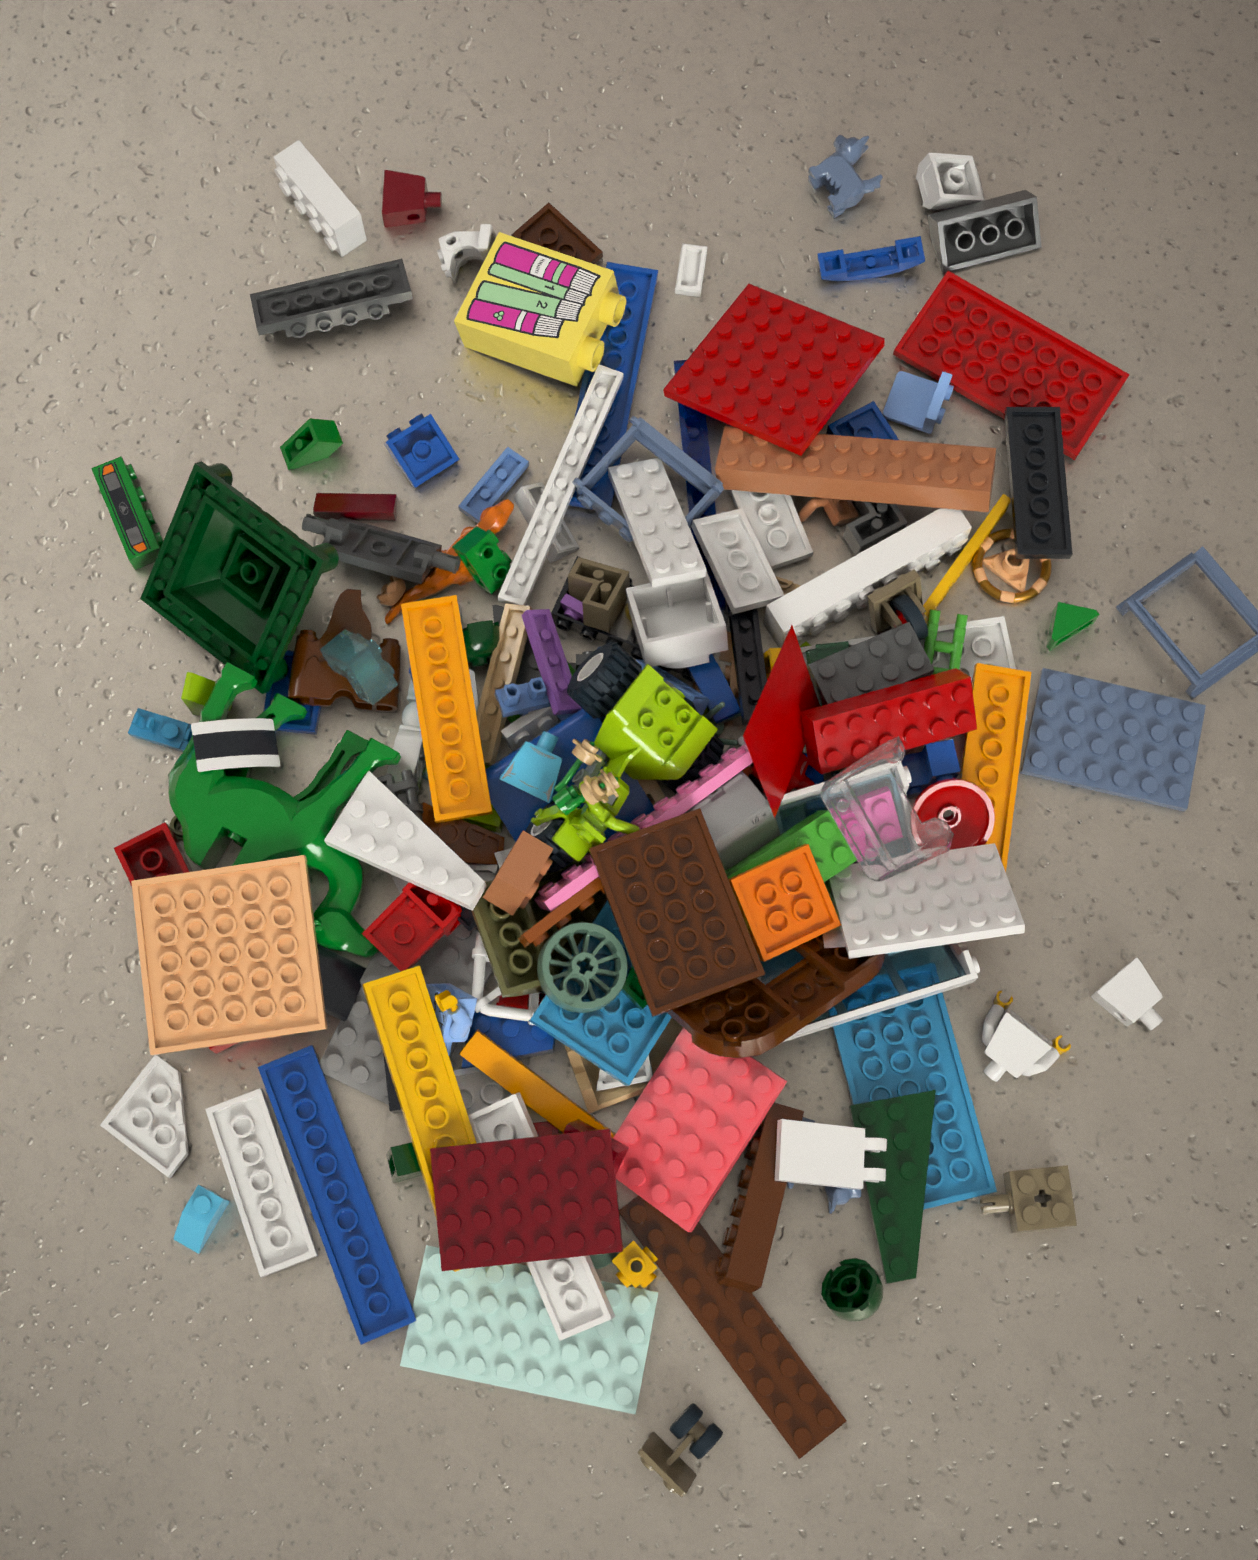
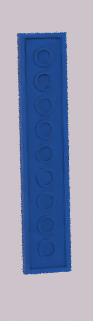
M607 262L606 264L607 269L614 271L619 294L626 297V307L620 323L616 327L607 325L600 339L604 342V353L600 365L622 372L623 380L581 475V481L627 432L658 278V270ZM585 370L575 417L595 371ZM622 456L613 464V466L621 464ZM607 471L590 491L612 508L615 491ZM576 487L569 506L585 508L577 499Z
M310 1045L259 1066L260 1075L360 1345L417 1321L314 1046Z

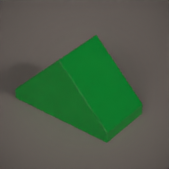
M1058 602L1052 612L1046 647L1050 651L1094 624L1100 614L1094 609Z

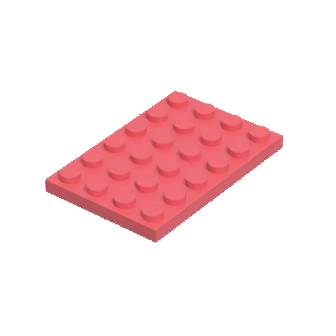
M683 1028L613 1137V1139L629 1147L615 1176L616 1179L684 1230L692 1232L786 1085L787 1080L752 1056L731 1058L710 1054L692 1043V1035Z

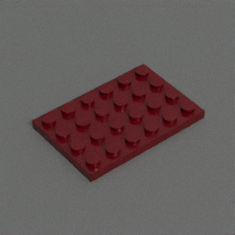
M610 1128L430 1148L442 1271L623 1252Z

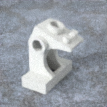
M481 224L480 231H454L438 238L441 249L437 250L446 278L451 277L453 282L457 283L459 269L468 260L478 259L484 262L497 237L491 224Z

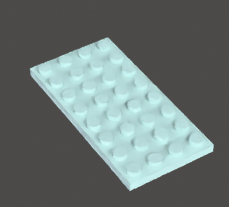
M426 1245L413 1303V1311L417 1321L408 1326L400 1366L636 1415L658 1292L640 1288L635 1289L630 1286L626 1288L624 1285L601 1281L615 1317L560 1341L528 1266L514 1263L461 1269L456 1272L453 1270L442 1271L440 1249Z

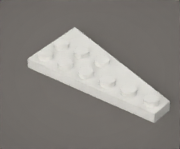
M370 771L366 773L324 840L328 846L472 911L487 887L485 881Z

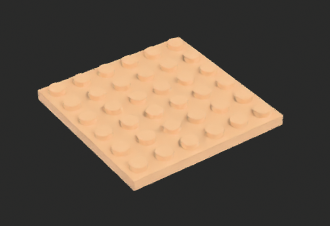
M305 855L131 881L150 1055L327 1029L307 858Z

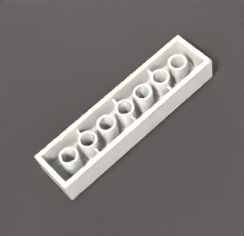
M940 508L766 606L763 624L778 648H782L791 625H793L798 643H801L803 637L810 633L812 636L820 633L826 628L825 625L833 620L835 622L843 620L849 615V611L856 607L860 610L868 606L867 596L875 589L893 582L899 575L907 574L914 569L917 573L924 569L930 571L941 563L940 560L945 557L953 558L960 554L964 549L965 542L968 540L972 526L961 510Z

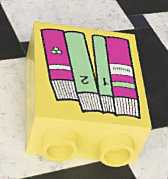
M499 232L454 319V323L464 347L577 387L585 370L594 372L600 364L604 353V342L600 339L607 325L616 327L620 323L626 307V297L619 294L613 270Z

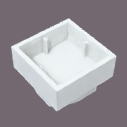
M707 570L706 577L657 587H652L651 583L626 588L629 614L645 666L649 664L651 667L660 665L667 668H686L709 663L710 654L728 650L726 624Z

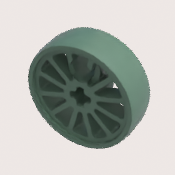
M586 922L566 925L552 934L543 945L537 963L538 979L547 997L557 1006L576 1013L593 1012L612 1002L624 986L628 969L627 957L620 941L604 927ZM573 934L584 935L581 953L578 951ZM592 936L598 939L600 943L591 953H588L589 938ZM562 938H567L573 956L559 945ZM605 945L611 955L597 960L595 955ZM552 949L558 952L568 962L552 960ZM582 961L586 963L585 968L589 970L583 974L579 972L580 967L576 965ZM614 961L615 972L598 968V965ZM549 965L566 968L567 971L552 976ZM595 975L614 978L612 986L609 988ZM563 978L558 990L553 981ZM569 980H573L581 986V991L578 995L568 992L567 982ZM590 981L605 993L602 998L595 997ZM587 993L590 1002H582L581 998Z

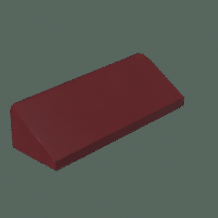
M316 493L313 514L316 517L328 520L331 518L339 520L341 517L352 520L396 521L397 494Z

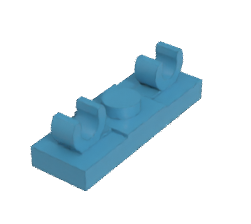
M140 708L137 709L128 731L130 736L180 752L185 750L192 737L191 724Z

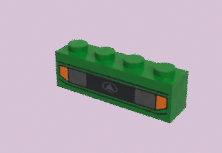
M122 456L91 468L128 560L133 568L137 570L154 563L164 540L161 533H155L153 525L157 523L151 510H145L143 503L147 499L141 486L136 488L133 480L138 477L132 464L126 465Z

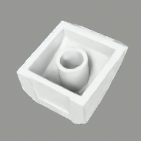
M928 153L919 163L916 180H918L923 207L934 210L952 209L985 200L973 156Z

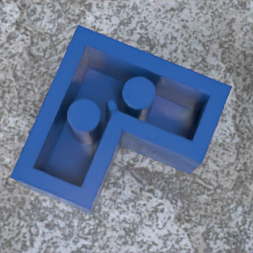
M953 739L925 744L922 752L907 754L900 759L902 766L908 767L912 779L906 792L907 798L919 796L923 790L938 781L956 779L961 772Z

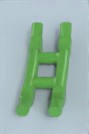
M930 609L927 623L928 636L925 638L923 649L931 664L933 663L934 651L951 654L949 669L933 666V674L954 668L960 670L968 615L957 614L952 643L936 640L941 611Z

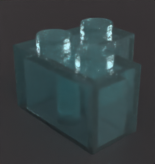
M344 629L320 649L332 671L346 677L358 697L372 705H375L398 685L393 676L395 673L394 669L388 662L383 660L380 655L382 653L381 648L372 639L369 641L359 633L354 634Z

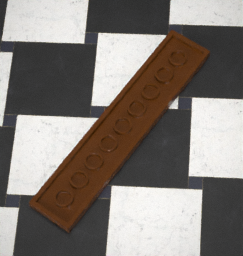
M639 1195L619 1210V1214L642 1246H647L658 1259L655 1262L798 1459L802 1458L847 1422L755 1296L750 1292L717 1283L719 1275L715 1274V1268L719 1256L722 1257L723 1253L700 1222L697 1223L692 1232H687Z

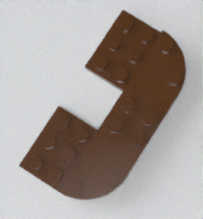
M822 934L794 947L793 949L801 954L804 959L766 985L756 978L673 1009L667 1013L692 1035V1043L710 1054L731 1058L758 1056L776 1047L872 980L880 971L885 960V954L849 959L846 947L824 948Z

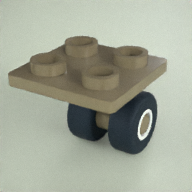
M694 1403L670 1427V1432L677 1439L687 1435L674 1450L655 1432H652L638 1451L644 1466L651 1471L655 1470L663 1478L665 1487L670 1492L677 1493L680 1497H683L688 1492L697 1476L679 1457L681 1453L693 1441L689 1450L697 1459H701L723 1435V1431L715 1423L710 1424L706 1428L699 1421L703 1411Z

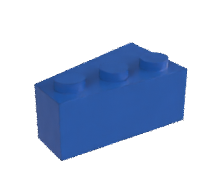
M474 1011L472 1025L465 1044L478 1029L518 1060L554 1053L555 1038L539 1027L529 1025L528 1021L492 1017ZM463 1058L462 1069L475 1067Z

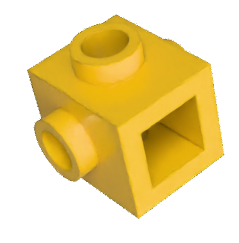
M634 1240L612 1260V1263L619 1270L615 1275L626 1288L632 1285L636 1289L641 1285L644 1289L657 1277L653 1272L658 1268L654 1264L658 1259L647 1246L641 1249ZM636 1261L642 1265V1270L637 1273L631 1270V1264Z

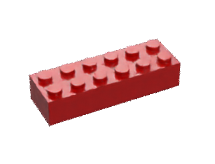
M957 668L800 712L808 763L820 774L977 730L971 677Z

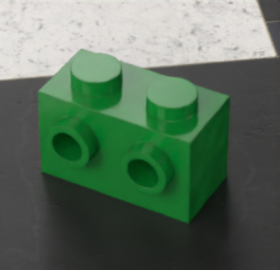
M476 526L452 548L461 557L462 563L478 587L492 594L504 583L512 560L506 552L499 549L497 546L499 540L490 530L485 531Z

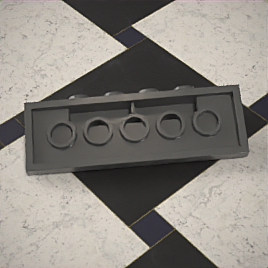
M402 258L250 294L259 336L285 330L287 337L293 336L295 338H302L307 333L317 330L327 332L332 327L342 324L353 326L363 319L371 318L378 320L384 314H389L388 305L413 299Z

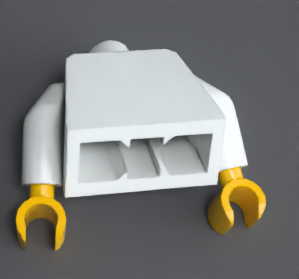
M998 991L993 1000L994 1005L991 1006L983 1022L982 1042L986 1046L984 1053L992 1059L984 1069V1073L995 1082H998L1006 1070L1016 1078L1021 1074L1031 1076L1046 1071L1059 1058L1060 1054L1070 1050L1071 1045L1068 1044L1063 1049L1059 1047L1058 1040L1063 1037L1062 1035L1050 1041L1009 1009L1013 1002L1012 996L1007 1003H1004L999 999L1002 991Z

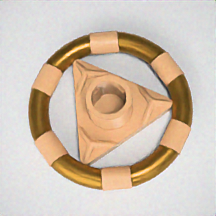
M1013 528L995 531L986 536L980 548L974 553L973 573L977 583L991 597L1008 603L1024 602L1039 595L1050 579L1051 559H1039L1042 567L1040 577L1030 589L1025 591L1030 559H1016L1015 548L984 558L985 553L995 542L1008 538L1014 540ZM983 565L1018 593L1003 591L994 587L988 581Z

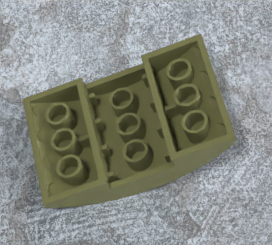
M584 857L581 861H572L557 872H546L524 910L518 907L513 916L483 898L492 881L485 882L487 887L473 909L472 914L502 997L544 992L538 979L537 963L540 951L547 939L536 947L531 943L525 948L518 938L552 912L540 909L534 900L540 895L538 890L551 881L553 884L557 883L563 878L561 875L563 871L574 864L576 866L581 865L586 861ZM601 890L594 894L592 897L595 902L582 912L579 908L572 911L570 916L573 919L564 926L579 922L592 923L607 901L606 894H603ZM554 925L546 932L550 937L559 929ZM573 934L576 945L583 938V934ZM562 938L559 945L572 955L567 938ZM552 949V960L567 962L564 957ZM549 965L552 976L559 974L563 969Z

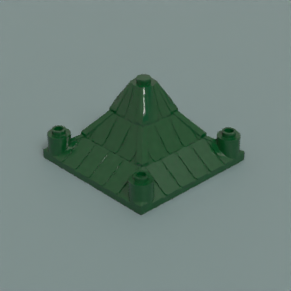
M202 461L197 462L193 466L140 599L224 665L228 662L254 676L258 681L255 689L265 694L270 691L273 683L287 676L288 665L283 657L288 649V645L294 636L297 625L304 614L321 574L337 567L339 555L334 546L329 543H321L312 547L289 528L283 526L269 513L263 511L261 507L249 498H246L232 486V473L226 465L216 463L207 466Z

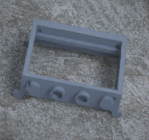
M635 416L629 419V422L633 424L631 428L581 481L576 477L572 481L577 487V499L587 509L592 508L595 510L600 520L606 525L610 526L612 524L619 530L620 536L629 543L631 541L634 542L626 519L597 497L590 489L608 471V467H612L635 440L704 494V497L685 517L689 528H691L692 521L699 519L724 490L723 483L645 420L641 417L638 419Z

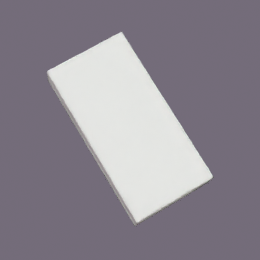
M682 243L675 294L701 297L707 246Z

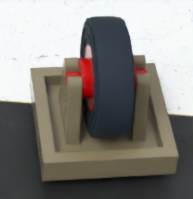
M915 569L907 574L899 575L893 582L875 589L867 596L871 627L876 634L890 626L896 628L910 622L919 641L928 636V628L925 622L926 615L924 614L926 610L923 607L921 577Z

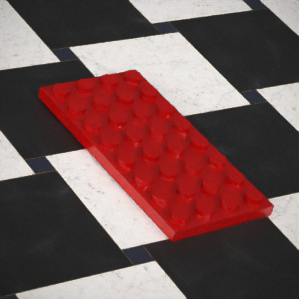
M950 271L946 272L893 352L894 356L939 381L942 371L952 374L950 385L954 386V391L1004 420L1006 407H1060L1064 454L1073 460L1077 458L1130 375Z

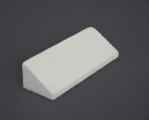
M542 482L522 486L514 496V500L528 525L545 489ZM563 519L547 554V559L550 563L579 549L577 542Z

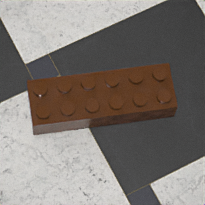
M774 1102L756 1130L752 1140L746 1146L744 1158L748 1159L744 1170L741 1169L737 1181V1187L741 1188L740 1194H738L737 1199H733L729 1214L734 1217L730 1228H726L722 1245H726V1250L722 1257L719 1256L715 1268V1274L719 1275L717 1282L719 1284L750 1293L762 1287L787 1182L775 1181L777 1123L780 1119L802 1121L804 1115L802 1110Z

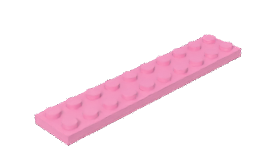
M746 742L737 749L733 747L721 755L723 759L716 765L712 763L698 772L701 776L693 782L690 780L684 782L676 788L678 793L669 799L664 797L653 805L655 809L648 815L641 814L631 821V824L637 825L641 830L684 814L753 763ZM616 832L610 838H608L607 841L614 840L627 834ZM590 853L584 856L586 859L584 863L579 866L574 864L561 873L563 878L557 883L553 884L551 881L538 890L540 895L534 900L540 909L553 911L598 877Z

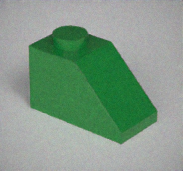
M309 418L280 446L288 470H294L328 458L343 442L334 420Z

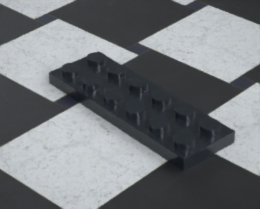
M1006 407L1004 413L1016 559H1070L1073 553L1060 407Z

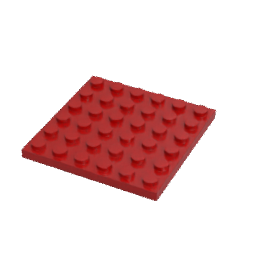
M748 283L663 389L664 396L802 456L883 349L885 338Z

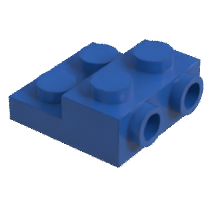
M874 401L829 424L826 432L828 435L899 440Z
M421 413L409 421L410 427L404 431L400 427L386 435L388 441L384 443L397 466H400L413 488L418 487L460 460L431 414L424 417Z

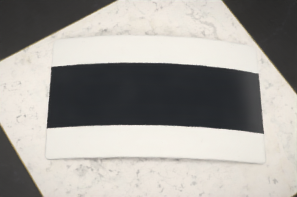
M227 719L191 724L198 772L240 767L280 766L272 719Z

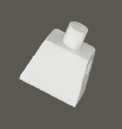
M1137 957L1091 996L1094 1001L1126 1026L1140 1019L1151 1031L1164 1020L1153 1008L1163 998L1162 994Z

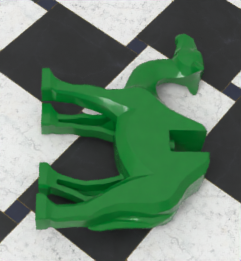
M226 662L221 670V677L216 680L209 699L200 712L199 722L226 720L228 710L236 695L243 691L254 689L258 681L251 674ZM276 693L271 701V705L256 718L272 719L276 731L286 722L304 719L308 711L300 704ZM346 730L330 759L317 772L313 781L302 792L293 797L270 783L249 778L252 767L198 772L192 735L185 750L168 774L170 805L182 826L184 849L190 860L203 870L214 869L232 840L237 845L243 847L232 866L305 855L307 867L323 872L329 881L327 895L313 913L317 943L323 947L352 953L361 957H371L379 952L362 935L365 930L352 916L363 890L364 874L361 864L357 858L328 846L324 840L335 824L340 811L347 805L368 771L373 773L378 767L384 765H397L401 759L400 753L373 738H370L368 741Z

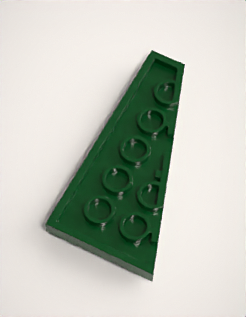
M936 1090L849 1106L852 1125L856 1128H865V1138L887 1139L886 1151H880V1153L864 1151V1168L886 1169L885 1181H879V1183L864 1181L885 1284L915 1279L917 1275Z

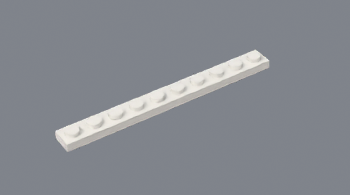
M600 364L598 365L499 592L498 601L507 604L526 605L575 492L576 486L572 481L576 477L581 478L623 380L622 372Z

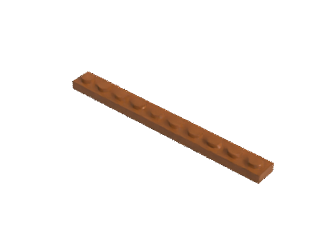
M749 765L742 770L746 776L753 772ZM599 876L518 938L525 948L531 943L535 947L549 937L546 931L554 925L560 929L573 919L570 913L576 908H579L582 912L595 902L592 896L601 890L605 894Z

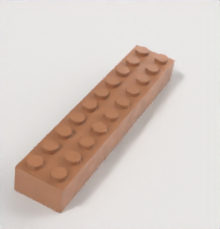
M724 426L715 473L716 478L723 483V488L726 490L989 512L995 472L996 448L818 434L802 456L736 427Z

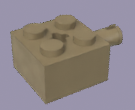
M1068 1165L1008 1171L1003 1174L1005 1194L980 1195L979 1198L980 1204L992 1203L990 1206L980 1207L982 1215L999 1212L1009 1213L1011 1233L1077 1226ZM1039 1194L1045 1198V1202L1041 1204L1034 1200V1197Z

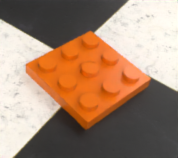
M803 844L728 879L761 961L765 962L841 926L809 844Z

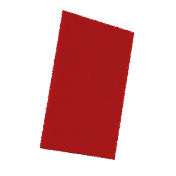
M793 625L789 629L743 734L774 818L805 746L800 712L820 706Z

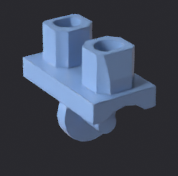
M541 677L533 678L530 682L516 685L511 683L504 685L502 689H497L494 693L503 718L517 714L522 717L530 711L551 707L547 690Z

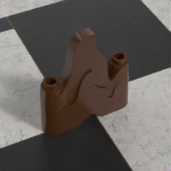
M346 589L339 595L328 627L320 639L316 637V632L312 630H301L300 634L296 636L288 699L302 705L330 707L336 699L344 697L351 700L354 708L357 710L387 713L398 710L401 646L397 639L385 638L379 644L377 657L372 656L371 623L362 609L361 590Z

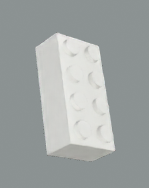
M300 140L274 156L277 167L274 171L281 181L279 187L287 197L291 195L295 200L294 205L302 215L306 214L310 218L309 223L315 232H321L325 236L324 241L331 251L336 250L343 257L367 241L360 212Z

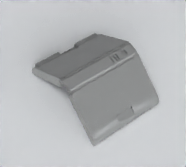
M742 771L717 788L713 795L712 793L685 812L688 813L699 808L701 809L725 871L780 835L776 817L774 818L768 801Z

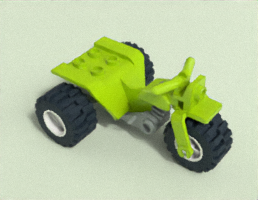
M610 642L599 647L581 663L569 682L567 695L592 718H600L606 715L594 741L595 745L600 749L597 755L603 760L601 762L595 760L591 766L588 765L586 769L579 770L573 777L572 782L580 790V785L584 783L583 778L586 775L590 778L599 776L601 774L599 770L603 767L602 770L606 774L611 772L613 776L618 777L617 782L620 787L616 789V792L619 796L611 795L608 797L607 803L600 801L594 805L589 804L585 800L583 807L579 805L568 815H565L554 801H551L543 809L541 808L535 812V817L531 819L525 832L554 848L548 857L553 861L547 871L548 873L557 872L574 860L581 861L585 854L590 853L589 848L600 845L605 841L604 831L607 827L624 834L640 830L637 825L615 818L629 795V786L620 778L623 771L632 779H659L674 793H678L676 788L688 780L693 782L701 777L698 774L700 770L711 763L713 765L718 764L724 751L723 742L715 735L718 729L684 700V694L671 682L664 681V678L649 664L641 670L642 666L617 642Z

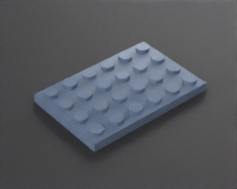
M1043 668L1040 673L1020 774L1185 812L1189 803L1206 705Z

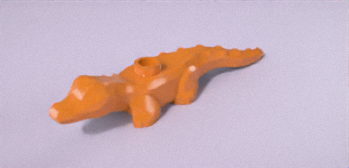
M506 499L483 510L480 521L476 526L485 531L490 530L494 534L500 532L514 509V503ZM470 526L464 528L461 532L460 537L449 547V549L442 550L441 552L453 556H458L452 548V546H454L459 540H461L475 527ZM462 561L456 574L435 567L422 584L416 585L402 595L385 616V622L390 624L402 611L401 604L424 599L445 590L453 584L462 586L472 582L474 579Z

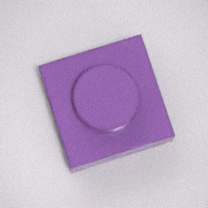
M566 593L560 601L564 616L584 623L582 602Z

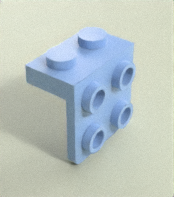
M904 371L898 372L884 407L883 416L887 420L932 434L935 423L941 424L946 410L941 407L943 401H949L954 388L953 385H950L952 374L942 371L939 382L936 383Z

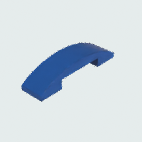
M921 236L895 240L894 246L848 254H844L843 249L817 254L821 279L831 281H853L886 276L925 262Z
M713 654L709 655V663L686 667L700 693L710 700L707 705L708 711L720 702L725 703V706L712 717L716 724L741 713L734 694Z

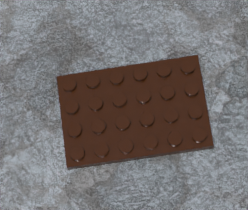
M700 808L589 848L590 855L652 1017L765 975Z

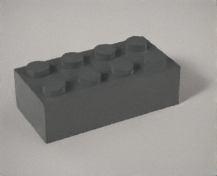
M910 622L813 662L807 668L820 706L933 675L934 668Z

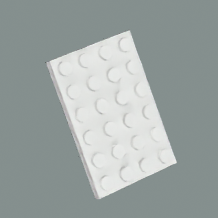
M995 843L851 864L828 879L849 959L1024 933L1025 930L1023 918Z

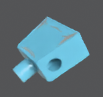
M543 731L537 745L525 741L499 779L550 803L563 759L552 754L559 738Z

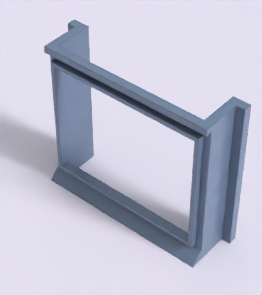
M1203 546L1196 553L1193 554L1191 552L1116 606V609L1122 616L1130 610L1192 683L1185 691L1192 700L1258 652V610ZM1194 564H1197L1256 634L1203 674L1196 670L1141 604V602Z

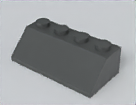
M1027 190L928 215L930 240L943 273L1042 248L1037 196Z

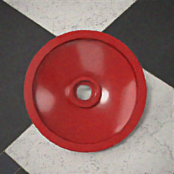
M955 778L938 781L923 790L913 803L909 816V828L912 838L924 853L985 845L991 836L995 822L994 808L988 795L978 785L964 779ZM947 810H951V811H952V813H951L950 816H948V817H944V816H943V814H944L945 811H947Z

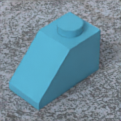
M198 1185L182 1211L173 1239L200 1254L230 1201L212 1190Z

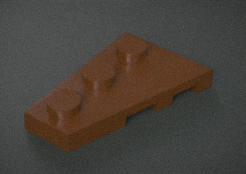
M549 202L511 234L512 237L592 264L597 263L603 257V251Z

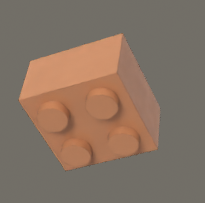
M523 830L483 898L512 916L518 907L524 910L536 892L542 877L553 862L548 857L554 848Z

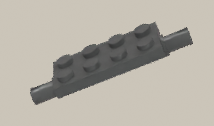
M306 514L302 522L303 531L323 535L324 541L322 543H329L334 546L338 552L339 561L381 572L385 575L422 584L430 570L434 567L450 571L454 574L457 573L460 567L461 557L441 552L442 545L345 517H341L339 520L333 518L326 520Z

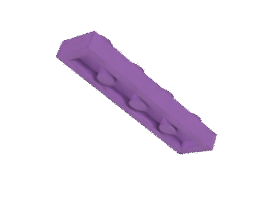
M550 609L526 610L521 616L547 690L553 714H574L582 708L567 695V688L572 675Z

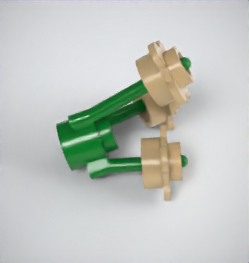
M573 739L572 742L576 746L572 753L577 757V760L562 781L554 787L558 793L552 799L565 815L570 814L585 800L589 804L594 805L600 801L607 803L608 797L611 795L619 796L616 792V789L620 787L617 782L618 777L613 776L611 772L606 774L602 769L599 770L601 774L597 777L590 778L586 775L583 778L584 783L580 785V790L573 784L570 787L567 786L583 762L591 766L595 760L599 762L603 760L596 754L599 748L595 746L593 741L590 742L584 739L581 743Z

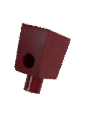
M384 170L382 217L385 227L424 223L426 221L427 208L442 207V193L428 192L425 177Z

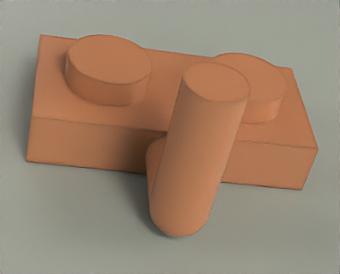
M818 497L811 498L798 512L800 521L804 522L817 508L823 507L833 526L851 523L859 517L850 500Z

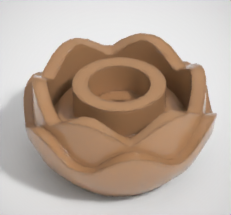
M391 576L390 581L382 586L381 594L376 597L380 601L379 603L386 606L395 605L406 590L404 580Z

